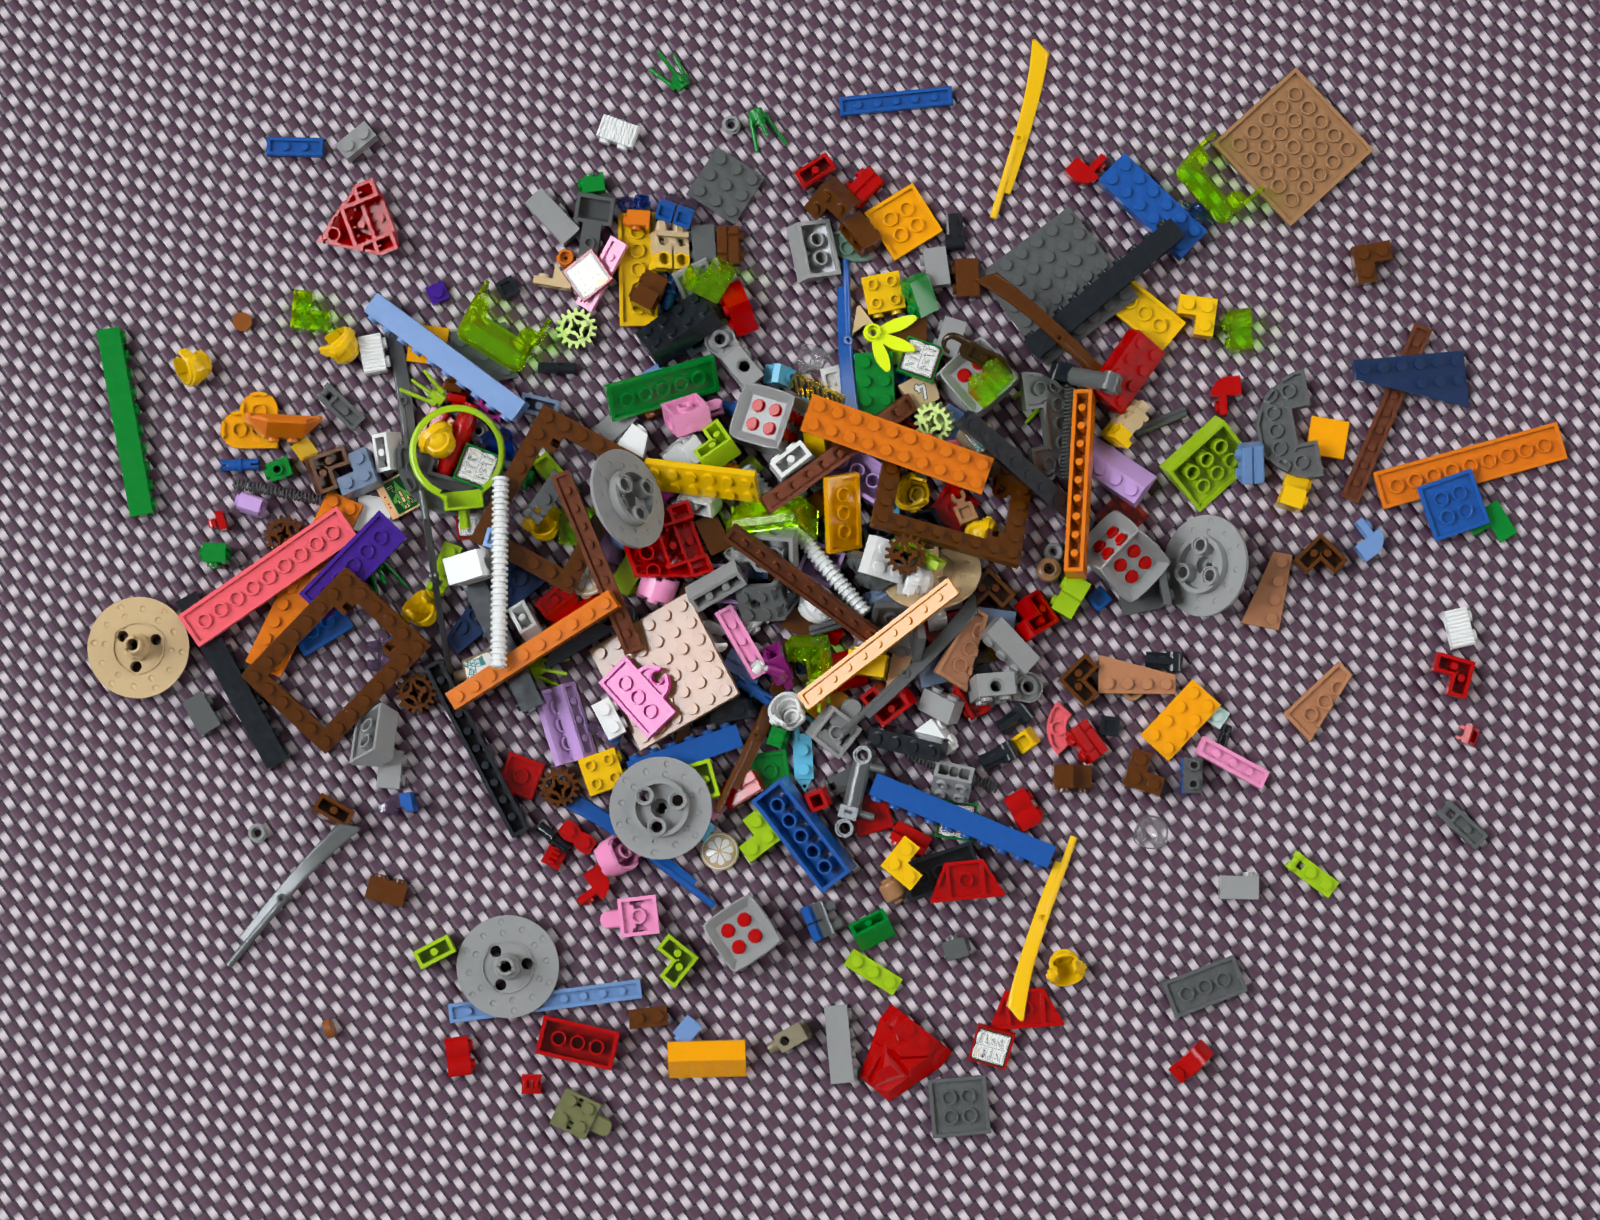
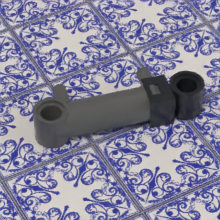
M1053 361L1047 376L1057 381L1061 386L1068 385L1076 389L1078 387L1094 389L1114 396L1122 392L1120 385L1123 376L1109 370L1102 372L1080 368L1071 363Z
M868 745L858 746L853 752L854 759L847 788L837 816L843 819L839 820L835 825L836 834L842 838H848L856 834L858 826L855 821H860V818L871 821L875 819L874 813L863 811L861 806L870 771L885 774L887 768L872 763L876 753ZM862 750L868 752L866 760H863L860 756ZM844 823L850 825L848 833H845L842 829Z

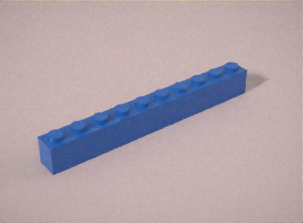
M876 773L868 795L872 796L870 800L881 804L884 801L889 803L888 807L899 811L901 808L907 811L906 815L916 819L918 816L925 818V823L933 826L936 823L943 826L942 830L949 833L957 831L961 833L960 837L966 840L976 839L978 844L983 847L993 846L996 848V852L1005 856L1007 853L1014 855L1013 859L1022 863L1027 860L1032 863V867L1042 870L1043 867L1048 868L1056 846L879 773Z

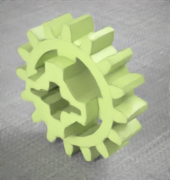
M574 308L573 313L568 309V315L561 314L563 320H557V324L560 327H557L556 331L561 332L557 337L558 339L563 338L561 342L563 345L568 343L569 349L575 345L576 350H579V345L586 348V342L592 344L590 338H596V334L593 331L597 330V326H592L596 321L595 319L590 320L591 313L585 315L584 309L578 312L577 308ZM575 317H581L585 320L579 321ZM569 320L568 328L564 330L565 323ZM573 322H575V325L580 327V336L578 335V333H576V331H572L574 330ZM589 328L588 335L584 338V332ZM575 337L578 339V341H573L568 338Z
M935 400L930 403H924L923 407L921 406L917 409L919 413L914 415L918 419L914 422V425L919 426L916 431H921L925 434L931 433L936 438L942 440L947 439L946 437H949L952 434L951 431L955 429V426L951 425V423L955 422V419L950 417L953 411L948 412L949 406L942 407L941 401L937 404Z

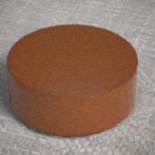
M240 312L234 316L233 326L236 330L246 332L251 329L253 321L247 313Z
M330 1018L323 1020L322 1027L325 1035L329 1039L336 1037L337 1031L333 1021Z

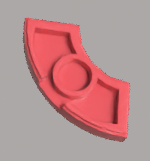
M1058 701L1051 709L1047 720L1048 740L1057 755L1068 746L1064 733L1067 732V721L1072 715Z

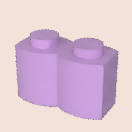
M242 491L240 494H237L234 505H236V509L239 512L262 519L268 501L265 498Z

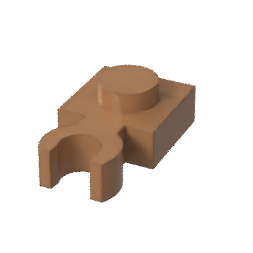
M963 490L960 491L962 496L960 499H956L954 494H951V501L957 505L953 507V511L960 527L978 520V515L972 502H965L966 494Z

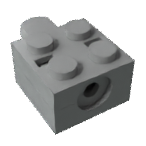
M846 698L838 709L827 703L805 734L833 756L840 759L863 730L860 726L856 725L846 736L840 732L861 711V704L854 698Z

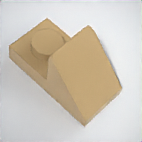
M555 264L553 278L543 273H539V276L534 275V286L572 292L571 284L557 264Z
M860 305L856 309L852 336L864 329L868 324H874ZM874 331L869 332L871 336L876 335Z

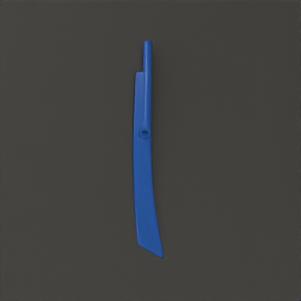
M843 259V287H838L837 290L841 396L843 405L859 410L853 365L850 264L848 259Z
M580 794L577 797L572 796L573 803L567 801V806L564 808L593 822L610 834H616L609 813ZM646 858L713 909L717 902L694 886L697 880L673 860Z

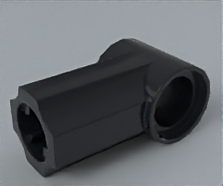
M946 214V252L965 251L962 214Z
M1146 651L1145 667L1162 669L1167 672H1182L1184 653Z
M1027 702L1019 703L1011 709L1012 711L995 722L1004 736L1036 716Z
M1011 739L978 756L984 771L1019 757Z

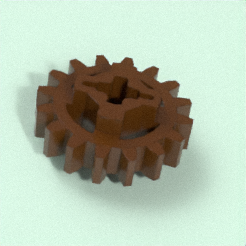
M280 515L278 521L273 518V524L267 523L269 530H264V533L268 534V536L264 537L263 540L269 541L266 547H273L272 550H274L277 546L273 543L272 537L277 539V545L280 546L295 535L291 532V525L297 533L300 532L303 525H296L298 522L296 518L291 521V516H287L284 519ZM282 524L281 528H279L278 530H274L277 526ZM286 532V534H288L289 537L285 538L283 541L280 535L285 534Z
M902 533V538L895 535L896 541L889 540L888 542L891 547H885L889 554L884 556L887 559L890 558L887 565H893V572L899 569V575L906 571L908 576L910 575V570L917 573L916 567L923 568L920 562L926 561V558L922 557V555L926 554L927 550L921 549L925 544L918 543L919 537L912 539L913 534L911 533L908 537ZM908 541L915 544L918 549L910 548ZM901 542L899 550L893 552L894 547ZM904 545L907 551L911 552V555H908L907 563L904 557L900 556L904 552ZM918 557L916 563L911 566L910 562L912 559ZM894 559H899L900 561H902L904 567L896 564Z
M417 672L415 677L412 673H409L408 679L403 676L404 682H398L397 684L400 686V689L395 690L400 695L396 697V700L402 701L399 706H406V712L412 709L413 714H416L417 710L422 714L423 708L430 710L428 704H435L432 697H437V694L433 693L435 689L431 686V681L426 680L427 675L424 674L423 677H420V673ZM416 680L424 682L427 686L420 687ZM409 683V689L404 692L406 685ZM414 687H416L418 691H421V693L418 694V699L411 694L414 693ZM429 693L427 700L423 703L424 696ZM412 699L416 706L408 704L406 700Z
M561 766L558 767V770L551 767L550 773L544 771L546 777H540L543 783L538 784V787L542 788L539 795L545 796L543 802L549 800V806L556 803V808H559L560 803L564 807L567 806V801L573 803L572 796L577 797L578 794L575 790L580 789V786L575 785L579 779H573L575 772L569 774V768L567 767L563 771ZM558 774H562L566 776L568 779L564 780L560 778ZM552 777V784L546 787L547 780ZM556 779L560 785H564L561 789L562 792H560L558 789H554V787L556 786ZM572 786L571 793L566 797V789ZM553 793L557 795L559 799H554L549 794Z

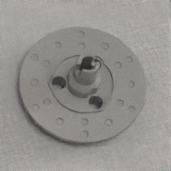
M612 449L604 452L595 461L590 476V491L596 511L595 514L599 517L607 532L619 543L634 549L645 548L658 539L664 524V504L659 486L649 468L634 454L622 449Z
M1214 515L1194 517L1177 529L1165 551L1170 561L1166 570H1169L1170 574L1168 586L1169 589L1172 588L1173 603L1185 613L1193 616L1208 617L1221 613L1237 599L1247 578L1249 561L1244 538L1230 521Z
M652 757L635 763L619 777L611 793L609 813L616 835L627 848L646 858L664 860L687 853L701 841L711 821L712 800L705 781L694 768L675 758ZM642 791L650 793L649 800L644 802L640 799ZM677 795L683 797V803L680 806H675L673 803V799ZM661 803L667 806L664 814H660L658 811L659 804ZM655 822L662 824L663 828L659 833H655L652 829Z
M514 915L493 917L477 925L464 939L457 957L458 982L466 998L482 1012L500 1018L524 1016L539 1008L553 992L559 975L558 953L550 936L535 922ZM494 946L501 948V955L498 957H494L491 953ZM526 958L531 959L533 962L530 969H525L522 965L523 960ZM508 961L511 965V970L504 972L501 967L502 963H507ZM499 979H503L506 982L504 990H499L496 987V982Z

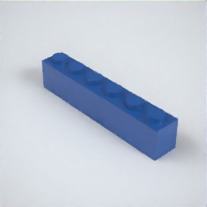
M731 722L720 725L721 729L713 732L711 728L702 731V736L695 738L694 735L683 738L684 742L677 744L676 741L665 744V749L659 750L656 747L647 750L648 754L642 757L640 754L630 756V761H627L626 764L629 768L641 760L652 757H670L686 764H691L742 747L743 743L736 724L731 725Z

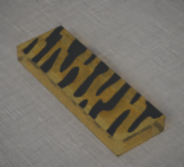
M798 372L793 375L791 391L809 400L812 394L844 405L846 396Z

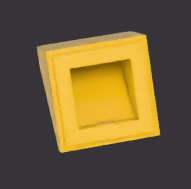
M308 437L291 446L302 463H305L303 457L318 452Z
M1031 726L1011 739L1022 755L1041 742Z

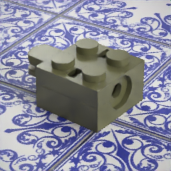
M568 1087L565 1089L549 1123L583 1140L586 1139L589 1131L605 1136L612 1128L611 1121L598 1114L602 1103Z

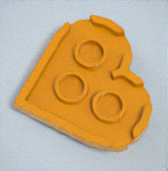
M259 391L250 393L241 402L240 410L231 412L221 423V436L226 444L232 448L278 449V443L267 442V439H262L244 420L246 412L279 414L275 399L267 393Z

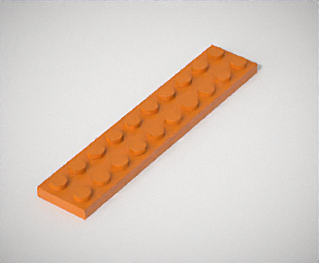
M815 394L811 396L800 428L802 432L982 495L994 458Z
M1554 422L1373 472L1372 475L1382 509L1385 510L1420 500L1416 490L1418 486L1470 468L1476 483L1479 484L1566 460L1568 457L1558 424Z
M328 491L313 522L337 506L353 529L364 506L353 500L346 499L333 491ZM336 555L277 595L248 654L246 663L251 665L309 605L299 593ZM295 648L270 674L278 678L282 677Z

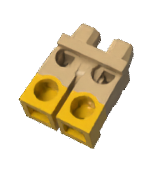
M659 220L654 223V232L650 233V271L674 273L690 265L689 232H684V227L671 223V231L667 230V222Z
M1133 399L1123 414L1116 413L1100 435L1112 446L1128 449L1132 444L1129 441L1130 437L1137 429L1142 427L1143 422L1146 423L1149 417L1146 416V413L1151 406L1144 400L1138 401Z

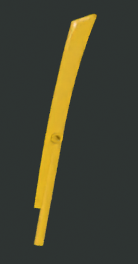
M1032 39L1029 73L1019 120L989 217L997 220L1004 193L1010 194L1043 87L1050 54L1036 39Z
M1070 836L1061 862H1054L1031 922L1015 972L1007 1006L1020 1022L1024 1021L1029 985L1042 937L1078 839L1074 836Z

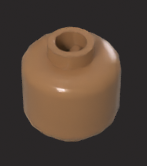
M1053 557L1041 559L1036 566L1037 577L1045 583L1054 582L1061 573V565Z
M889 876L880 882L879 891L887 903L894 902L896 905L905 900V887L894 877Z

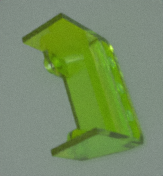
M1213 131L1187 155L1177 167L1176 173L1178 178L1218 222L1226 224L1232 221L1266 188L1261 185L1248 198L1241 191H1233L1225 197L1201 170L1208 161V154L1204 148L1218 136Z
M486 280L471 301L458 326L457 335L460 340L510 371L519 372L524 368L548 333L551 319L548 318L539 332L531 328H524L516 336L485 317L489 310V304L484 298L487 295L490 283Z
M796 496L772 514L767 513L761 502L752 504L743 502L736 506L728 519L726 531L728 532L734 523L750 534L751 532L799 527L812 539L816 540L818 537L819 510L802 496Z

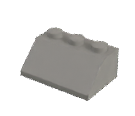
M830 219L797 222L786 228L798 284L815 282L841 274Z
M381 702L370 708L355 723L349 764L380 767L392 760L399 712Z

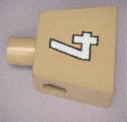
M912 378L896 386L901 396L907 393L910 395L917 409L921 406L923 407V404L926 402L930 403L933 400L940 399L935 380L930 384Z

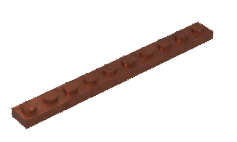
M1415 322L1400 356L1423 354L1432 329ZM1386 388L1342 490L1341 498L1355 504L1359 503L1405 396L1404 392Z
M907 393L874 416L898 424L917 411V407ZM835 443L760 496V502L768 514L774 513L859 451Z
M568 469L551 476L599 594L611 590L621 605V608L608 616L624 654L628 655L643 649L644 647L570 470Z
M734 523L724 536L723 540L863 643L881 630L738 524Z

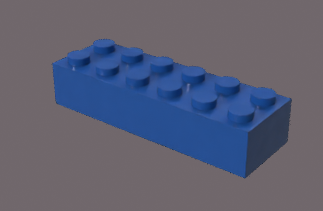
M1126 153L1098 179L1097 185L1147 232L1153 233L1157 230L1156 225L1163 219L1167 221L1171 218L1185 235V238L1169 251L1179 262L1206 235L1207 230Z
M784 775L751 801L821 893L857 867L816 812L811 813L806 799L787 775Z

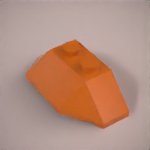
M246 412L244 420L262 439H267V442L278 443L279 440H287V443L296 444L323 420V416Z

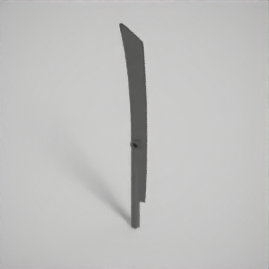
M384 331L395 381L403 444L410 445V440L415 430L412 397L399 391V388L411 391L404 345L396 340L398 338L397 335L394 333L389 335Z
M420 490L418 494L430 567L429 579L432 581L446 669L454 678L440 596L439 573L437 571L426 490Z
M974 594L968 598L951 622L923 651L921 661L912 662L906 669L902 670L887 687L840 730L844 736L865 717L870 719L894 698L978 613Z
M338 823L315 846L276 890L242 933L240 938L243 940V943L226 962L228 967L232 968L304 881L333 852L359 832L360 827Z

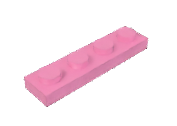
M610 236L599 258L613 276L629 245ZM606 287L585 303L578 296L575 303L590 312H594Z
M732 604L714 613L752 681L764 675V670L760 674L752 672L753 668L751 665L758 659L764 663V659Z
M1202 736L1194 754L1258 789H1262L1270 773L1206 736Z

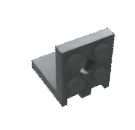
M856 550L846 552L847 564L853 569L856 575L854 576L855 581L859 586L881 591L893 584V582L858 572L864 552ZM906 551L900 554V556H903L906 561L908 559V555H910ZM896 559V563L903 564L902 561Z
M1169 570L1162 574L1143 594L1141 599L1129 602L1119 595L1122 615L1127 616L1168 608L1172 604V600H1174L1172 588L1169 589L1168 586L1170 581Z
M776 578L772 583L747 584L735 591L743 622L784 621L801 597ZM753 599L760 602L761 606L756 605Z
M896 601L875 602L870 622L879 629H882L909 607ZM924 622L909 633L913 662H919L922 658L926 642Z

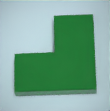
M1497 500L1485 507L1490 523L1470 530L1474 537L1490 527L1499 543L1517 533Z

